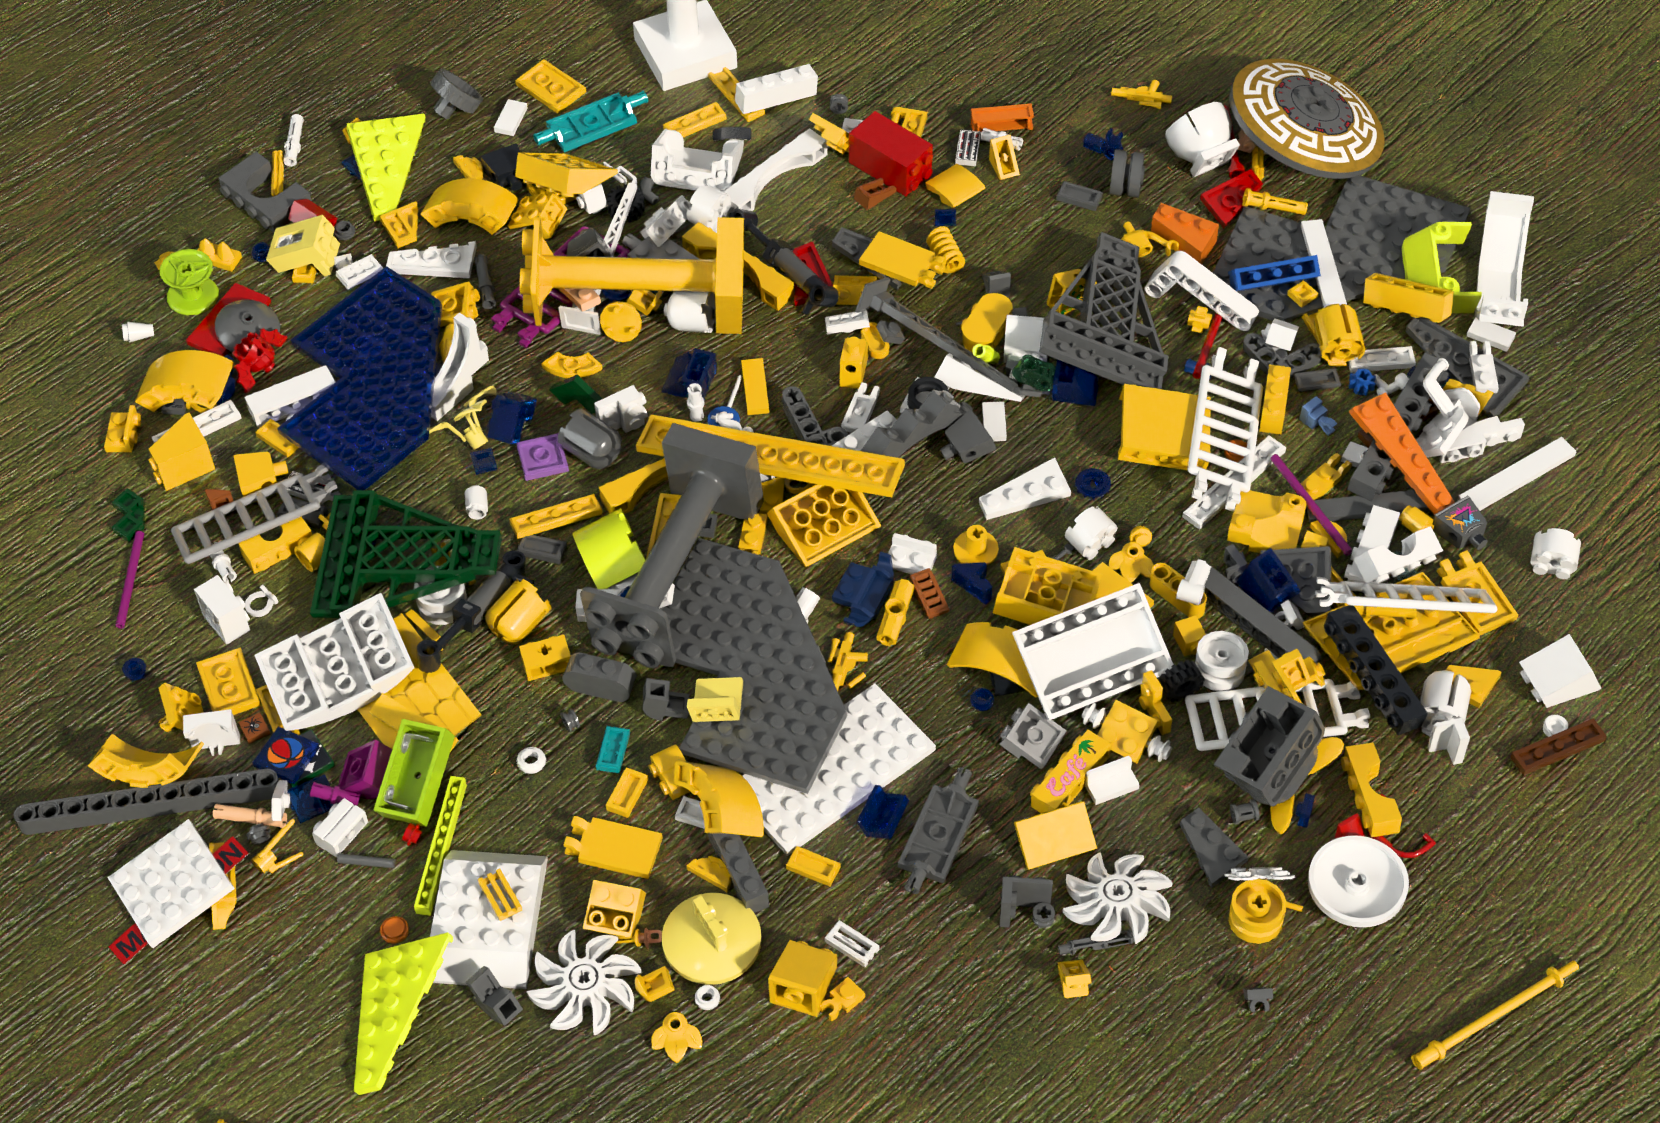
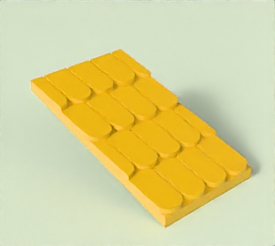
M1424 572L1395 583L1435 586ZM1374 592L1377 598H1389L1387 593ZM1398 593L1400 599L1413 600L1410 594ZM1422 595L1424 600L1436 601L1433 595ZM1345 605L1304 621L1303 626L1323 648L1324 652L1335 662L1337 667L1347 676L1352 685L1358 690H1364L1360 679L1350 669L1348 661L1338 651L1337 645L1324 629L1328 613L1345 607ZM1416 609V618L1385 616L1366 618V615H1361L1400 673L1421 663H1427L1447 652L1451 653L1480 638L1478 632L1459 611Z
M401 613L393 618L415 668L400 683L386 692L385 695L438 727L446 728L456 736L482 715L442 663L440 668L432 673L423 672L418 668L417 645L424 640ZM378 698L357 709L381 742L393 749L398 731L369 713Z

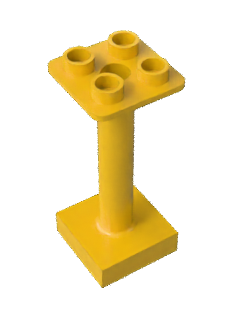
M534 217V229H523L522 255H525V268L520 269V294H523V313H534L536 326L542 325L543 301L553 288L690 291L715 293L716 333L742 334L744 218L718 217L716 258L712 260L554 256L543 238L541 217Z

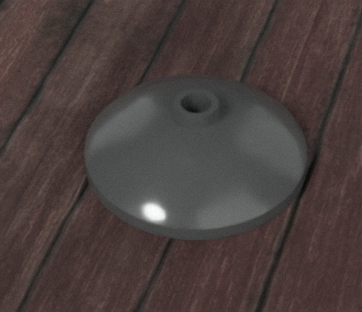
M244 299L229 303L221 309L215 321V333L219 342L231 352L235 351L233 347L236 344H240L242 338L248 337L247 334L249 332L259 335L260 329L264 328L266 331L277 329L280 333V322L276 313L266 304L256 300Z

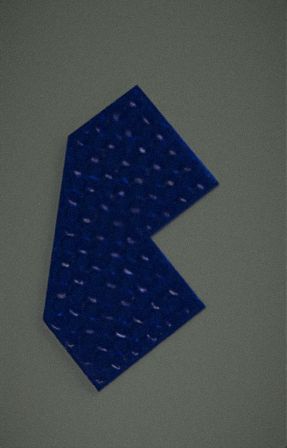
M386 266L292 338L291 343L296 349L321 366L326 365L329 371L340 379L277 428L279 434L357 490L369 488L429 439L442 315L441 301Z

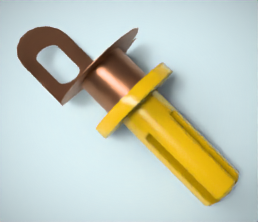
M645 928L644 933H641L639 929H636L632 938L616 936L618 937L616 943H635L637 947H640L641 943H645V946L649 949V943H659L662 941V931ZM658 933L659 938L651 939V934Z

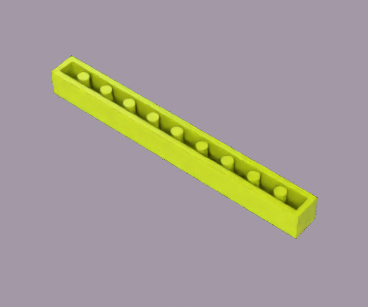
M450 776L414 904L416 914L427 916L432 914L440 885L444 859L450 849L467 787L464 777Z

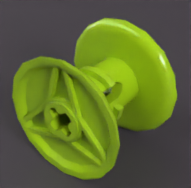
M194 249L179 250L165 258L160 266V276L164 283L170 286L167 292V303L172 310L179 314H201L212 308L219 298V288L209 278L213 271L212 261L202 251Z

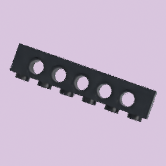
M1348 605L1329 612L1324 623L1325 632L1328 636H1331L1337 645L1338 651L1348 661L1350 669L1356 673L1363 688L1369 692L1375 706L1382 711L1388 725L1394 729L1397 735L1422 727L1428 715L1427 711L1353 605Z

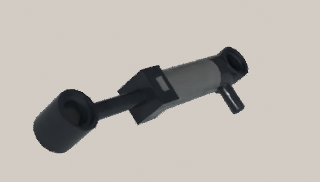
M739 208L732 210L729 218H744V231L752 233L766 247L762 257L770 265H776L809 296L801 309L803 314L808 315L813 305L832 308L837 304L839 298L837 289L828 286L793 253L794 248L786 241L770 240L758 229V217L754 211Z
M517 550L506 552L503 556V562L496 569V575H490L467 600L461 599L452 608V626L437 641L424 640L417 645V666L421 671L426 673L437 671L441 666L440 654L442 648L461 628L473 633L481 625V617L517 578L519 582L524 579L534 586V580L526 577L525 555Z

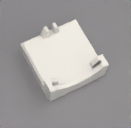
M231 709L183 715V733L185 739L189 738L192 747L202 741L204 745L201 749L209 748L211 755L214 756V748H218V754L222 755L224 746L240 744V733Z

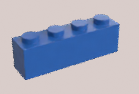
M1317 255L1238 268L1228 272L1230 286L1237 292L1309 280L1321 276Z

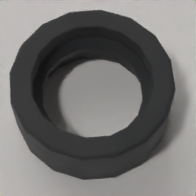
M923 377L915 380L910 385L908 391L907 405L909 409H919L923 404L915 398L920 392H932V390H946L949 392L947 385L934 377Z

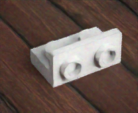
M894 533L892 546L888 553L892 558L893 569L908 574H914L927 568L932 570L937 558V545L929 541L911 538L908 535Z

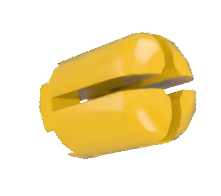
M1330 304L1322 308L1317 313L1314 321L1322 358L1328 361V365L1336 367L1347 366L1346 362L1356 357L1360 360L1366 348L1356 311L1346 304Z
M517 578L488 609L485 615L486 623L492 633L498 638L501 637L502 641L516 645L522 642L552 609L551 604L548 600L542 601L541 597L536 593L538 589L524 579L519 582Z

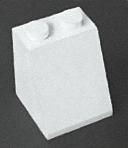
M1570 634L1519 662L1523 668L1520 671L1521 676L1526 684L1532 683L1534 687L1531 690L1533 696L1538 703L1543 701L1546 708L1602 689L1591 667Z

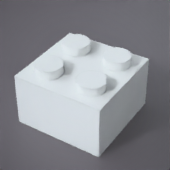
M217 575L194 589L203 616L226 645L250 631L248 625L250 618L243 609L246 605L239 595L235 597L228 581L223 582Z

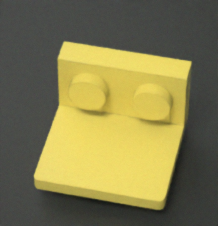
M741 677L697 679L695 697L687 701V709L692 721L740 720L743 679Z

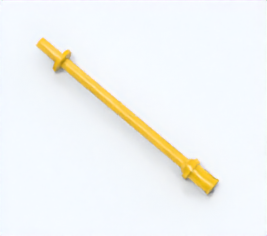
M1573 960L1558 970L1554 967L1547 968V977L1443 1041L1433 1040L1429 1042L1428 1047L1411 1056L1413 1064L1417 1069L1422 1070L1435 1060L1444 1059L1446 1050L1552 985L1557 988L1563 987V978L1579 969L1577 962Z

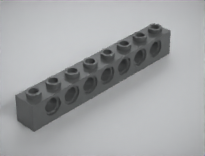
M1426 352L1394 404L1411 433L1413 430L1417 432L1422 423L1420 417L1422 415L1426 416L1431 407L1429 403L1431 397L1423 386V380L1439 358ZM1446 370L1440 373L1436 379L1439 385L1445 384L1449 373ZM1375 439L1352 475L1347 489L1370 501L1373 500L1376 494L1380 495L1386 484L1383 482L1384 479H1390L1395 469L1390 463L1391 458L1383 449L1380 451L1375 445Z

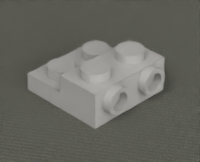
M1028 703L1023 709L1019 707L1011 717L1014 722L1011 727L1007 725L1001 732L1000 737L1003 739L999 745L1017 758L1024 756L1042 769L1067 731L1053 720L1048 721L1045 714Z

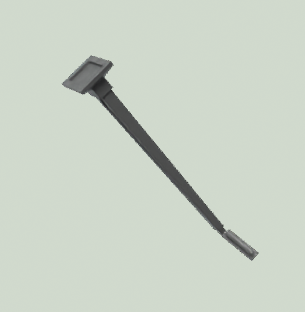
M889 277L865 284L855 312L859 313L871 308L885 312L1011 392L1014 391L1022 396L1041 397V394H1050L1052 386L1023 384L1022 388L1018 387V384L982 359L974 356L972 352L897 302L894 296L886 291L890 281Z

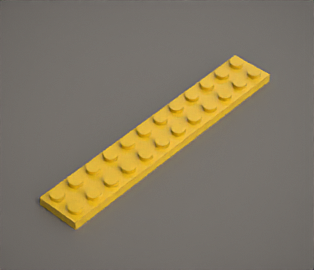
M650 415L636 444L637 452L664 456L662 441L671 425L676 423L756 446L760 474L887 497L893 496L905 466V460L902 458L657 415Z

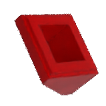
M1354 814L1338 824L1335 834L1336 839L1345 836H1364L1361 819L1358 814Z

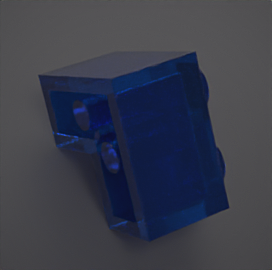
M516 392L498 394L492 402L493 414L487 424V437L508 444L520 442L524 421L533 419L537 398Z

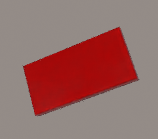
M235 283L186 339L187 345L200 351L225 357L229 350L219 342L215 333V321L218 313L229 303L244 299L256 300L269 306L271 303L270 297Z

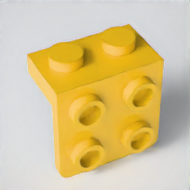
M1295 649L1272 661L1275 669L1272 675L1283 694L1300 702L1294 689L1311 681L1302 655L1298 649Z

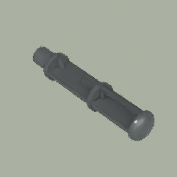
M1127 929L1121 931V933L1127 932V935L1117 936L1108 941H1092L1091 937L1069 940L1066 944L1058 945L1059 955L1067 953L1075 955L1077 949L1086 947L1100 950L1133 944L1134 938L1132 930ZM1128 940L1127 943L1108 946V943Z

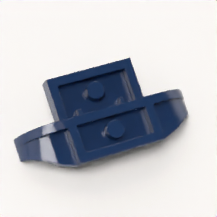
M880 552L877 566L873 565L872 568L850 562L832 595V602L851 607V614L848 618H844V624L861 627L872 620H876L894 586V573L890 554Z

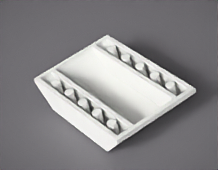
M1140 583L1012 632L1048 721L1141 685L1143 673L1152 670L1156 678H1158L1161 674H1166L1165 670L1167 668L1170 670L1171 666L1174 665Z
M451 850L443 863L430 937L448 932L453 936V942H448L442 955L443 963L437 970L433 983L467 985L466 981L479 969L486 966L491 970L502 987L527 989L548 861L547 856ZM499 868L522 906V911L502 921H499L478 883L479 878L482 877L484 879L489 873L493 875ZM496 880L511 909L514 908L500 880ZM491 883L487 884L502 913L506 912Z

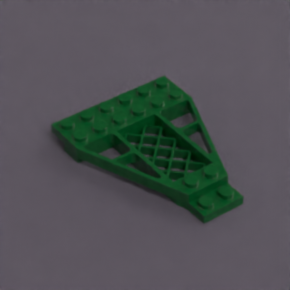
M353 490V495H334L310 614L312 618H341L339 613L360 603L363 585L367 582H391L389 596L385 598L386 604L390 608L475 580L476 575H496L502 533L500 530H476L468 526H458L378 495L375 490ZM384 505L404 513L402 526H375L379 506ZM411 517H415L435 526L409 525ZM376 539H384L376 547L371 544ZM398 539L407 540L399 547L393 544ZM420 539L429 540L420 548L415 544ZM442 539L451 540L442 548L437 544ZM390 546L394 551L383 557L380 553ZM412 546L416 551L406 558L402 553ZM434 546L438 551L428 558L424 553ZM450 550H452L451 558L446 554ZM375 556H378L380 561L370 567L368 562ZM400 556L403 561L393 568L389 563ZM422 556L425 561L415 568L411 563ZM444 556L447 561L437 568L433 563ZM407 566H409L412 570L404 569V568L407 567ZM429 566H431L434 570H425V569H427ZM400 583H431L397 594Z

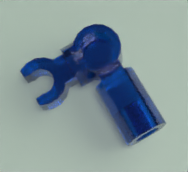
M1110 128L1105 139L1089 132L1083 140V147L1100 154L1104 153L1109 160H1114L1115 149L1123 150L1121 144L1123 134L1120 132L1115 136L1113 129Z

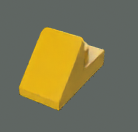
M1083 960L1058 962L1064 997L1087 996L1089 994L1088 984L1091 983V975Z

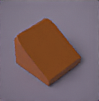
M205 490L212 510L233 502L230 490Z

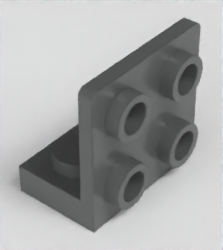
M1015 875L1003 877L1000 927L1010 928V918H1015L1016 906L1035 907V905L1042 902L1051 904L1053 881L1043 877H1036L1034 879L1021 878Z

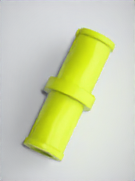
M977 344L973 347V355L986 363L995 364L1000 359L999 353L991 346Z

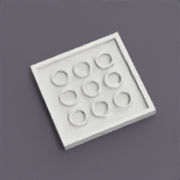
M189 819L108 877L152 948L156 947L235 889Z

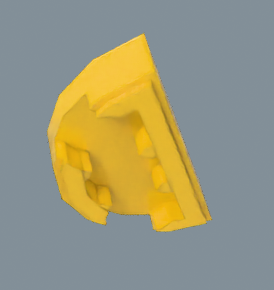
M463 155L453 157L454 164L465 178L483 179V166L477 158L463 157Z
M1319 521L1311 522L1310 528L1316 534L1329 538L1328 546H1330L1331 552L1337 558L1341 556L1343 552ZM1330 521L1347 542V535L1343 528L1337 523Z
M708 856V858L693 859L686 865L688 871L728 892L731 886V876L721 859Z

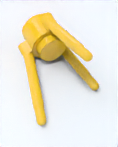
M291 819L287 825L281 828L264 849L251 859L254 866L261 873L264 874L269 871L273 874L277 869L304 855L303 852H299L276 864L274 863L277 858L271 849L295 823L294 819Z

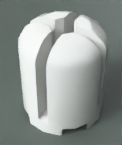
M1448 670L1435 671L1425 680L1420 699L1421 704L1428 713L1422 725V732L1431 736L1433 726L1438 722L1462 718L1465 724L1471 688L1466 678L1462 675L1457 674L1455 676L1453 685L1454 672Z

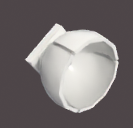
M1220 102L1208 103L1188 112L1196 127H1193L1185 114L1166 130L1165 137L1169 147L1178 157L1193 164L1190 169L1193 177L1228 163L1240 146L1236 138L1230 140L1232 122L1228 111Z

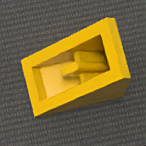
M1011 135L990 139L989 161L999 180L1020 175Z

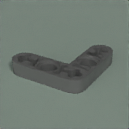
M1247 334L1243 341L1245 353L1250 358L1259 361L1258 367L1266 375H1268L1269 364L1291 367V379L1294 377V373L1305 372L1320 364L1323 360L1319 344L1317 343L1308 344L1281 358L1269 344L1265 343L1266 341L1259 334ZM1263 355L1270 356L1272 359L1269 361H1264L1260 357ZM1298 360L1302 365L1295 366L1291 362Z

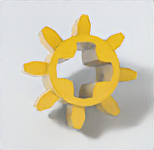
M1197 306L1196 310L1191 309L1187 325L1193 326V332L1203 333V329L1209 330L1212 314L1207 313L1208 308Z

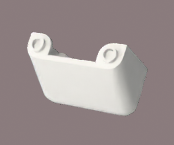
M664 129L652 145L651 178L656 184L661 186L696 191L700 186L706 187V184L724 191L733 184L743 153L744 140H727L723 145L722 153L685 148L683 136L678 131Z

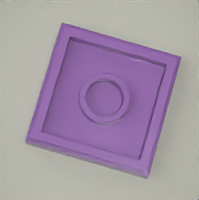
M559 433L516 442L526 481L569 471L564 449L558 443Z

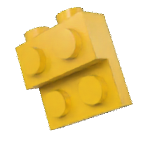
M812 113L809 120L815 124L813 128L822 133L821 137L827 140L825 144L843 155L845 151L849 153V133Z
M465 282L433 291L431 293L428 317L429 327L435 329L454 324L453 318L459 312L473 320L477 318L476 302L480 300L478 290L474 289L470 282Z

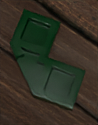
M127 488L112 501L113 507L125 515L111 528L115 534L129 543L135 537L136 531H142L145 528V502L142 497Z

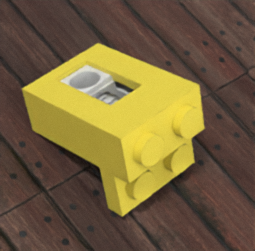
M323 215L276 228L266 260L278 273L313 264L324 277L331 275L335 262L334 257L337 256L340 246L338 240L333 236L335 228Z

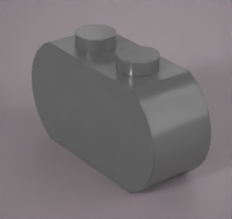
M579 652L570 657L562 679L564 684L574 692L624 702L629 699L637 675L634 669L626 663Z

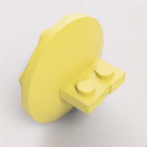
M722 893L699 894L680 903L666 919L662 931L663 952L673 970L685 979L699 984H722L741 976L755 962L761 947L760 924L751 908H745L743 902L733 896Z

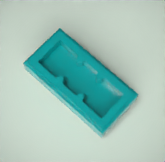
M606 726L596 763V770L620 774L630 737V729Z

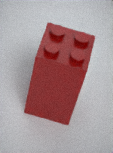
M874 111L849 133V163L875 179L882 178L885 185L889 187L895 186L896 191L905 197L912 191H915L924 180L929 179L932 175L933 144L882 114Z

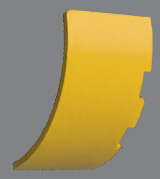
M475 178L452 180L438 187L422 210L421 215L434 228L447 222L466 219L469 223L478 225L493 235L506 224L519 199L507 189L493 182Z
M182 350L163 355L150 365L135 402L153 412L165 404L172 403L174 399H183L184 402L196 403L212 409L221 398L234 362L223 356L198 350Z
M989 622L967 624L947 666L949 668L972 667L993 672L1013 681L1037 698V692L1012 632L1018 629L1006 625L1003 629L991 627L992 625Z
M111 734L91 760L88 767L111 781L115 782L118 779L130 783L132 787L148 788L149 785H165L175 781L186 772L204 743L201 741L196 746L177 753H153L131 746Z
M675 761L674 785L682 786L700 798L701 802L699 804L704 817V833H727L753 837L763 836V817L759 801L753 788L742 775L725 767Z

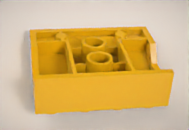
M1014 547L1003 583L996 598L993 613L1029 625L1035 624L1094 601L1102 574Z

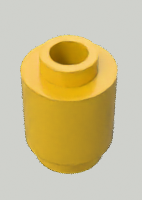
M1409 505L1399 516L1402 525L1413 533L1430 526L1432 530L1434 528L1433 519L1417 507Z

